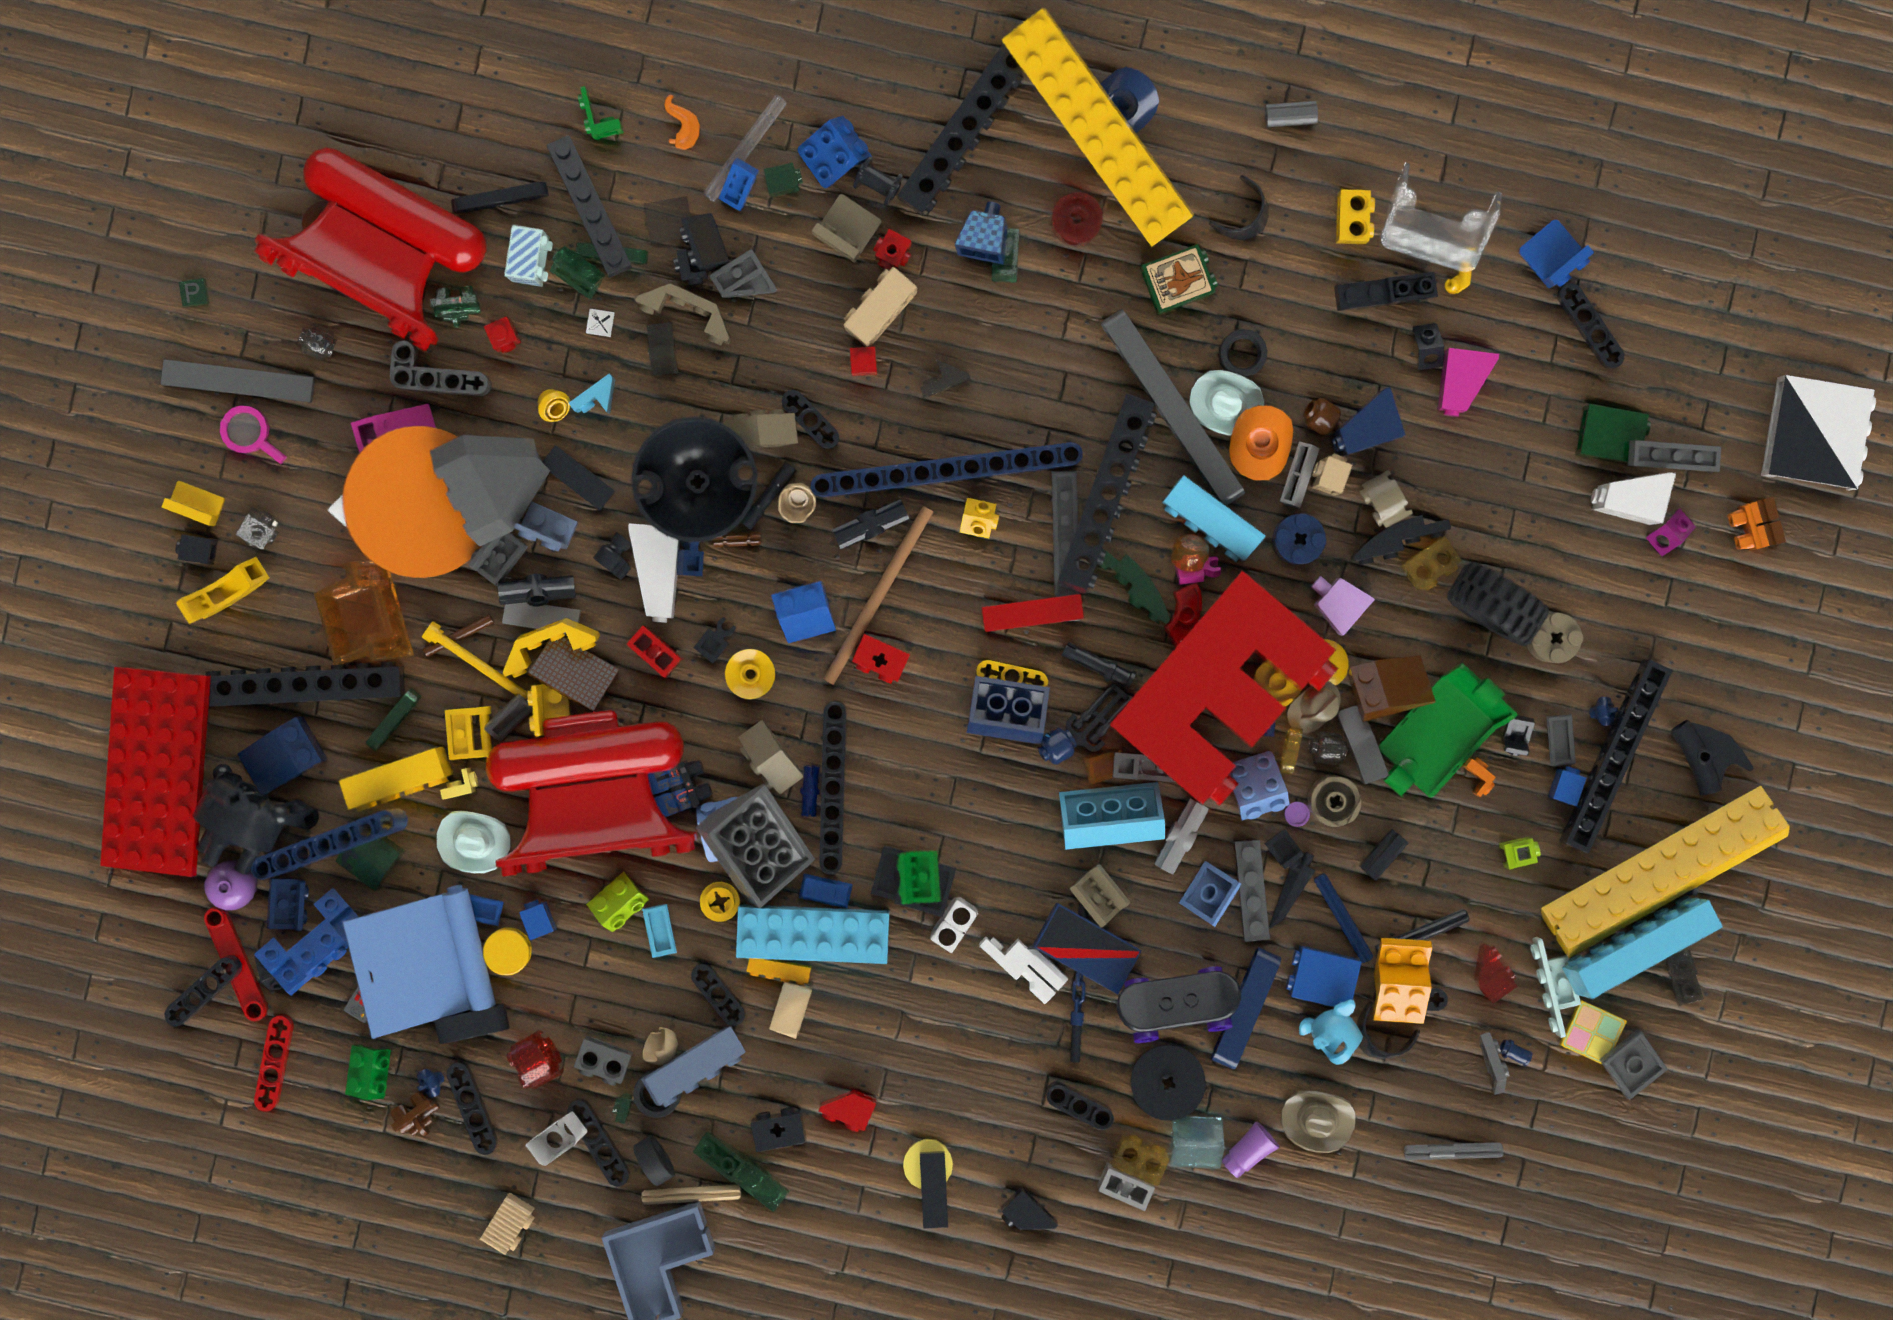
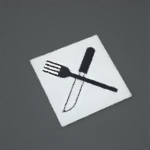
M590 309L586 333L611 337L614 312Z

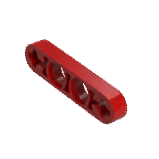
M286 1014L275 1016L268 1025L254 1097L255 1106L263 1112H268L275 1108L280 1100L294 1028L292 1018ZM283 1020V1025L287 1026V1029L282 1030L280 1038H285V1041L282 1039H272V1036L276 1037L279 1034V1027L275 1026V1024ZM272 1044H279L282 1047L283 1053L280 1057H274L270 1053ZM269 1068L275 1069L278 1073V1078L274 1082L268 1081L265 1077V1072ZM268 1087H276V1090L271 1089L269 1092V1098L273 1099V1102L265 1105V1101L261 1100V1097L267 1094Z

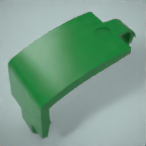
M1460 664L1447 671L1431 687L1436 702L1410 709L1378 745L1380 753L1394 765L1388 772L1389 776L1384 777L1383 781L1399 796L1403 797L1402 795L1414 783L1429 798L1434 797L1497 728L1509 723L1517 716V713L1501 699L1505 693L1488 677L1482 680L1479 679L1464 664Z

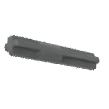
M1501 1143L1404 1146V1157L1406 1160L1503 1157V1145Z

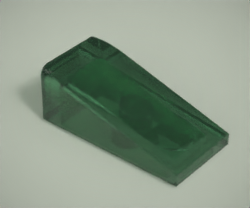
M1008 229L1004 264L992 262L993 282L1015 283L1017 281L1019 229Z

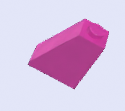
M1455 348L1446 349L1444 351L1437 410L1444 411V415L1459 416V413L1467 411L1498 361L1499 354Z

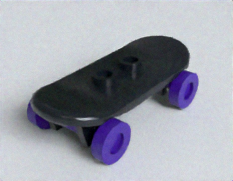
M1218 966L1197 971V974L1149 981L1148 978H1136L1124 983L1125 988L1119 994L1117 1000V1013L1125 1026L1136 1031L1133 1034L1135 1043H1146L1159 1039L1158 1030L1207 1023V1028L1210 1032L1223 1031L1233 1027L1232 1019L1229 1017L1239 1007L1241 989L1235 978L1223 972L1222 967Z

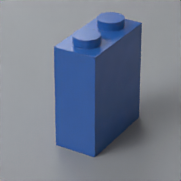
M1300 945L1299 950H1295L1293 954L1292 965L1295 967L1293 975L1288 976L1286 989L1289 990L1288 994L1291 997L1335 1007L1340 1002H1345L1349 999L1353 1000L1362 962L1356 958Z

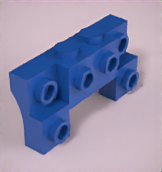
M334 888L314 903L315 907L326 919L291 949L286 951L273 938L254 954L289 995L294 994L314 976H320L325 972L326 966L331 961L340 959L347 952L346 949L349 946L342 922L359 916Z

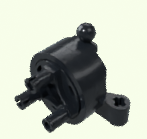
M219 764L213 769L212 775L214 779L209 780L192 814V817L206 829L199 844L196 846L198 851L204 853L200 860L204 863L207 861V865L216 867L224 847H228V845L239 846L243 848V851L234 869L245 875H248L260 851L270 852L284 824L309 830L319 820L318 811L300 799L285 804L271 802L268 800V795L259 793L254 785L243 782L242 776L233 773L230 766L226 764Z

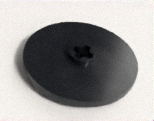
M1160 1045L1151 1048L1137 1060L1132 1070L1131 1090L1133 1097L1145 1113L1156 1119L1171 1121L1189 1115L1198 1107L1205 1093L1206 1079L1200 1062L1192 1053L1179 1046ZM1169 1076H1172V1081L1175 1083L1174 1087L1169 1086L1167 1089H1164V1083L1161 1082L1162 1079H1168Z

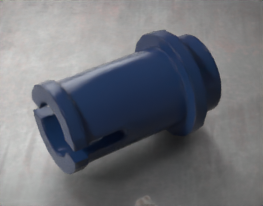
M1504 1039L1500 1044V1054L1503 1058L1508 1057L1523 1064V1066H1527L1533 1056L1531 1051L1514 1044V1041L1511 1039Z

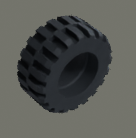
M1470 562L1466 564L1447 592L1448 601L1457 607L1458 610L1492 632L1521 646L1531 644L1549 615L1548 607L1532 593H1529L1523 587L1498 572L1479 563Z

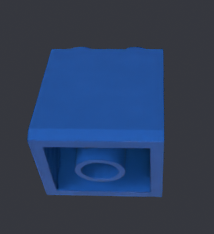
M819 581L771 595L779 623L788 644L836 631L823 582Z

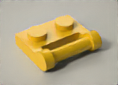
M491 706L445 710L449 760L488 756L489 751L492 749L491 735L484 728L490 721ZM472 715H479L481 750H475Z

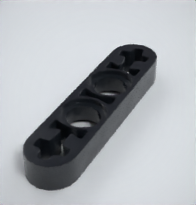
M535 182L454 198L451 200L453 214H463L541 199L549 196L547 182Z
M1574 283L1562 286L1557 293V299L1601 365L1607 369H1614L1620 366L1625 359L1624 352L1582 289ZM1566 289L1569 292L1573 290L1575 292L1573 296L1576 303L1582 301L1583 304L1572 310L1571 307L1575 304L1571 299H1565ZM1580 309L1589 311L1590 320L1587 323L1578 320L1577 314ZM1594 330H1601L1603 332L1604 340L1602 343L1597 344L1592 340L1591 334ZM1610 342L1611 346L1607 347L1610 353L1615 352L1617 354L1615 358L1616 363L1613 361L1608 362L1606 359L1609 357L1606 349L1600 352L1599 348Z
M228 955L218 960L166 1008L164 1016L167 1023L175 1027L188 1022L241 973L242 963L240 959L234 955ZM228 963H231V971L222 975L220 972L227 968ZM210 976L217 981L215 990L210 989L207 985V978ZM191 992L199 995L200 1003L198 1005L191 1003ZM185 1007L186 1010L179 1015L180 1018H175L176 1011Z
M463 1061L454 1062L447 1069L448 1082L476 1152L481 1155H489L498 1144L495 1130L469 1065ZM455 1067L465 1071L462 1075V1080L464 1083L468 1080L470 1084L464 1085L460 1089L457 1088L461 1081L458 1076H453V1072L456 1071ZM471 1090L475 1096L474 1101L465 1103L461 1098L462 1091ZM473 1113L482 1115L484 1121L481 1126H474L470 1122V1116ZM485 1127L488 1129L483 1133L485 1139H491L492 1141L489 1149L486 1146L480 1145V1142L483 1140L481 1133L475 1134V1132L481 1131Z
M579 1098L575 1099L570 1103L567 1114L576 1109L575 1105L578 1107L584 1106L583 1115L585 1119L589 1116L592 1118V1120L584 1124V1127L596 1126L599 1130V1135L593 1139L585 1134L582 1137L583 1142L607 1181L615 1187L624 1185L630 1177L628 1165L588 1101ZM577 1114L576 1116L582 1122L583 1118L580 1114ZM603 1146L609 1147L612 1151V1157L608 1160L602 1159L598 1154L599 1149ZM617 1159L618 1162L614 1166L618 1171H624L622 1175L623 1180H620L618 1177L614 1179L612 1176L615 1172L613 1167L610 1166L607 1169L606 1165L611 1164Z

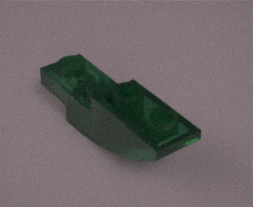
M1106 551L1105 558L1100 567L1105 571L1108 567L1116 573L1114 578L1124 586L1128 583L1132 585L1126 592L1129 596L1127 601L1137 609L1143 607L1150 613L1147 616L1159 625L1161 622L1167 624L1170 619L1164 601L1145 571L1127 554H1124L1121 560L1118 561Z
M708 1131L693 1150V1153L730 1182L738 1184L772 1212L778 1209L790 1192L762 1166Z

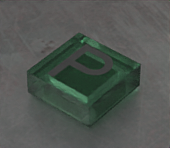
M201 278L179 282L182 307L187 308L209 304L206 279Z

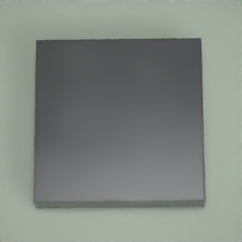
M1638 1029L1599 1059L1621 1092L1629 1100L1668 1070L1642 1031Z

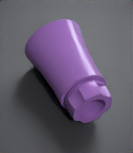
M1256 1121L1243 1138L1229 1150V1153L1222 1159V1162L1231 1174L1238 1178L1245 1171L1248 1172L1267 1155L1279 1149L1280 1146L1272 1135Z

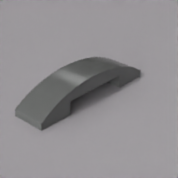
M1114 752L1113 778L1175 782L1144 754Z

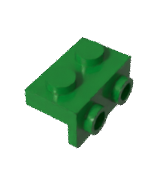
M937 850L899 853L897 868L900 872L901 884L899 886V895L902 898V904L939 902L940 885Z
M359 1044L352 1045L345 1094L364 1100L383 1099L387 1088L391 1050L387 1048L375 1049Z

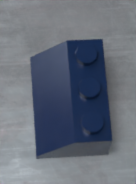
M975 676L967 733L1041 744L1044 735L1050 687Z

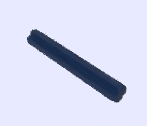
M1325 873L1316 876L1314 882L1362 963L1370 961L1373 958V954Z

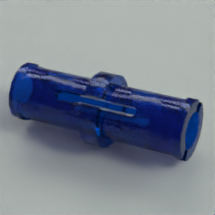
M804 765L803 787L800 788V793L803 794L801 816H817V795L820 794V789L818 788L820 766L812 765L810 767V765Z

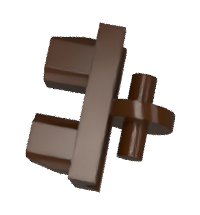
M418 1091L410 1098L415 1107L413 1110L408 1112L405 1105H399L390 1111L394 1120L391 1127L395 1132L399 1130L402 1134H405L409 1131L412 1136L418 1132L423 1136L430 1133L428 1125L433 1122L430 1115L440 1109V1106L437 1102L430 1100L425 1093Z

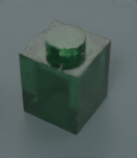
M793 162L763 169L771 198L800 191L798 184L803 183L800 168L795 169Z

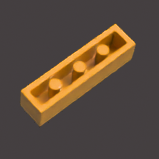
M749 958L747 972H750L749 975L759 976L760 974L765 975L767 979H774L776 977L780 978V981L783 982L791 980L796 981L795 984L805 985V983L808 984L812 966L776 959Z

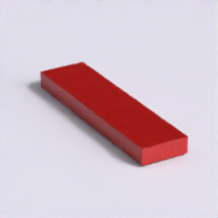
M1081 594L982 607L985 632L1085 619Z

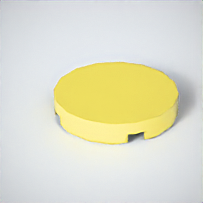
M924 1139L909 1147L904 1156L903 1168L905 1176L911 1184L921 1189L920 1152L945 1151L946 1182L952 1174L953 1161L947 1147L937 1140Z

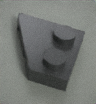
M752 249L709 275L723 298L770 294L778 291Z
M1490 1032L1481 1034L1479 1044L1487 1072L1491 1074L1494 1082V1087H1492L1494 1095L1503 1093L1507 1077H1509V1071L1506 1063H1501L1498 1055L1501 1053L1497 1039H1492Z

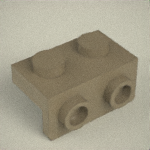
M1097 865L1086 872L1069 888L1100 927L1106 925L1120 910L1130 904V901L1101 865Z

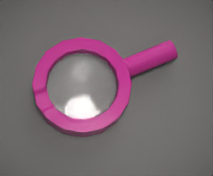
M238 406L230 409L224 415L220 422V434L222 441L228 448L238 453L248 454L262 449L279 464L285 461L287 456L267 441L269 437V424L261 411L250 406Z

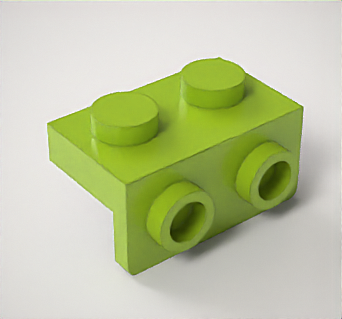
M623 871L586 905L603 927L614 932L616 929L621 928L625 921L634 913L639 912L644 907V904L649 901V898L638 889L630 876Z

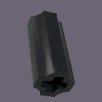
M1391 828L1359 867L1377 881L1409 843Z

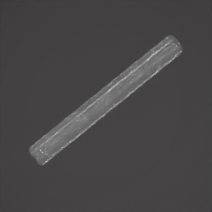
M774 96L707 186L704 195L711 201L717 199L723 189L733 162L736 158L742 161L746 160L784 109L786 101L782 97Z

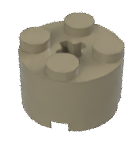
M1389 470L1363 483V490L1359 491L1366 505L1372 504L1375 512L1371 514L1378 527L1384 525L1385 528L1413 514L1411 509L1405 510L1404 506L1408 502L1395 479L1389 481L1387 477L1391 475Z
M1549 613L1531 644L1527 645V648L1540 661L1562 663L1570 660L1577 654L1583 642V634L1578 623L1572 617L1563 613ZM1551 633L1557 634V642H1550L1552 640Z
M1327 775L1316 780L1310 787L1307 795V807L1312 816L1319 822L1327 826L1339 827L1352 822L1358 816L1361 809V798L1357 787L1350 780L1336 775ZM1337 794L1336 799L1339 801V804L1331 806L1329 799Z

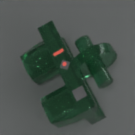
M471 285L459 288V297H451L450 289H436L435 299H431V308L434 309L435 316L443 317L444 321H453L454 327H460L461 320L469 319V314L481 313V306Z

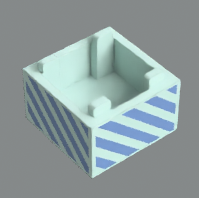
M512 225L505 276L512 282L542 287L543 281H548V272H545L547 253L552 251L553 242L549 241L550 237L543 230Z

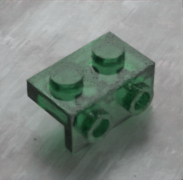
M565 245L552 257L553 265L550 272L591 300L596 295L606 275Z

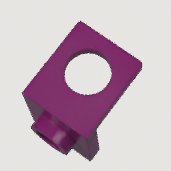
M1679 508L1663 526L1649 534L1646 539L1661 556H1664L1682 544L1696 526ZM1663 535L1667 537L1669 546L1660 545L1657 542V536Z

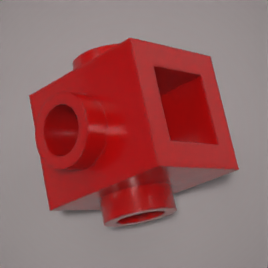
M889 229L884 239L880 237L873 249L876 252L875 259L879 261L878 265L889 271L893 267L899 270L900 266L905 267L911 256V253L908 251L912 241ZM894 250L896 253L889 254V251Z

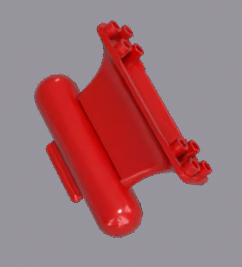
M613 710L548 718L543 721L544 737L503 742L495 745L489 751L485 771L494 787L506 792L529 790V815L524 835L511 853L495 861L496 867H501L502 876H512L522 872L521 864H526L527 873L540 872L547 869L546 861L561 857L637 847L639 849L650 847L651 856L656 857L670 853L669 845L672 844L676 845V853L691 852L695 849L694 841L699 839L698 833L682 830L667 820L654 799L649 783V773L673 769L681 761L684 753V742L681 733L668 722L657 721L618 727L617 714Z

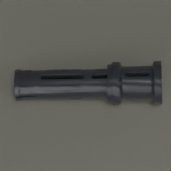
M1069 641L1061 655L1104 676L1105 681H1112L1124 687L1125 691H1128L1137 671L1133 670L1131 672L1119 666L1116 661L1109 662Z

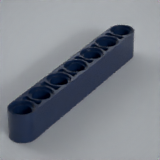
M399 808L380 811L258 857L251 867V872L255 878L260 880L277 877L399 832L407 826V814Z

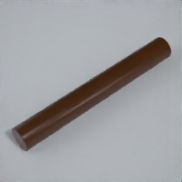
M489 614L447 637L454 642H458L493 624L494 620ZM437 642L436 644L432 643L424 647L423 651L429 657L445 647Z

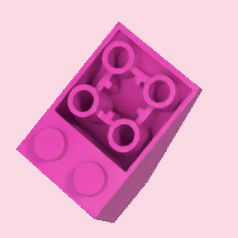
M429 404L380 414L351 423L359 453L373 440L395 429L410 426L436 428Z

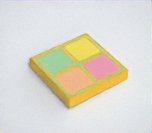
M1580 999L1581 1005L1576 1006L1565 1030L1566 1037H1562L1559 1045L1602 1064L1599 1059L1616 1046L1627 1021Z

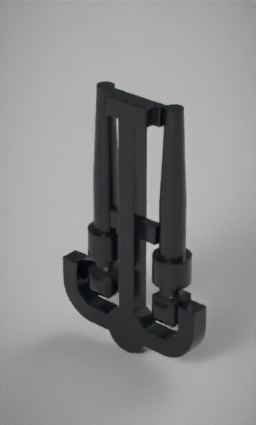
M1112 683L1086 711L1084 710L1079 715V719L1072 714L1066 721V729L1070 731L1077 745H1083L1089 751H1098L1105 745L1099 738L1108 732L1107 729L1110 727L1111 722L1130 702L1131 698ZM1112 690L1118 693L1100 713L1096 711ZM1122 697L1125 702L1106 720L1104 716ZM1092 714L1096 717L1083 732L1077 733L1071 727V723L1073 722V727L1075 729H1081L1083 727V723L1087 722L1091 718ZM1100 721L1103 725H1102V726L1100 725V726L1095 730L1096 733L1093 734V735H1091V736L1089 737V742H1090L1091 744H1097V746H1091V745L1086 741V740H1087L1086 735H1087V734L1097 725V723Z

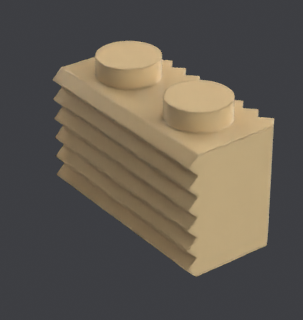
M509 1193L480 1240L506 1255L509 1249L514 1251L522 1239L518 1234L522 1228L527 1230L535 1218L531 1215L535 1208Z

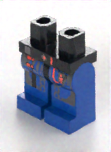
M685 760L679 762L673 769L648 774L653 795L669 790L667 793L654 797L665 817L696 806L713 794L709 782L697 786L693 777L705 772L701 760L690 762Z

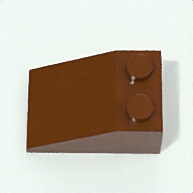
M1421 655L1376 660L1356 665L1349 669L1348 677L1362 722L1436 702Z

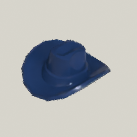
M1124 67L1110 74L1101 83V86L1135 133L1144 128L1156 113L1159 105L1157 89L1150 78L1140 70Z

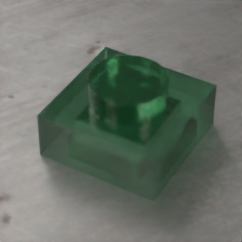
M624 1093L621 1099L616 1098L612 1113L616 1114L615 1122L625 1124L633 1095Z

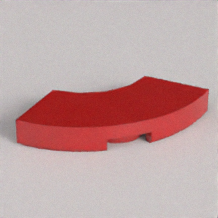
M1197 582L1189 583L1173 592L1176 601L1175 612L1171 620L1164 626V629L1175 648L1199 621L1202 611V596Z

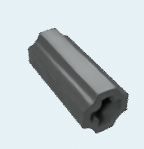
M1316 101L1265 105L1266 127L1317 124Z

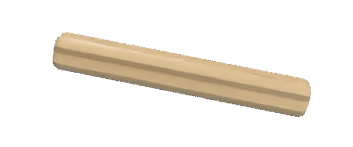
M740 1185L644 1190L642 1192V1203L649 1205L733 1200L740 1198L741 1188Z

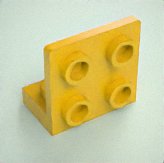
M544 684L531 686V691H528V704L533 706V716L529 718L530 730L534 731L535 736L544 735L543 721L545 719L571 715L570 699Z

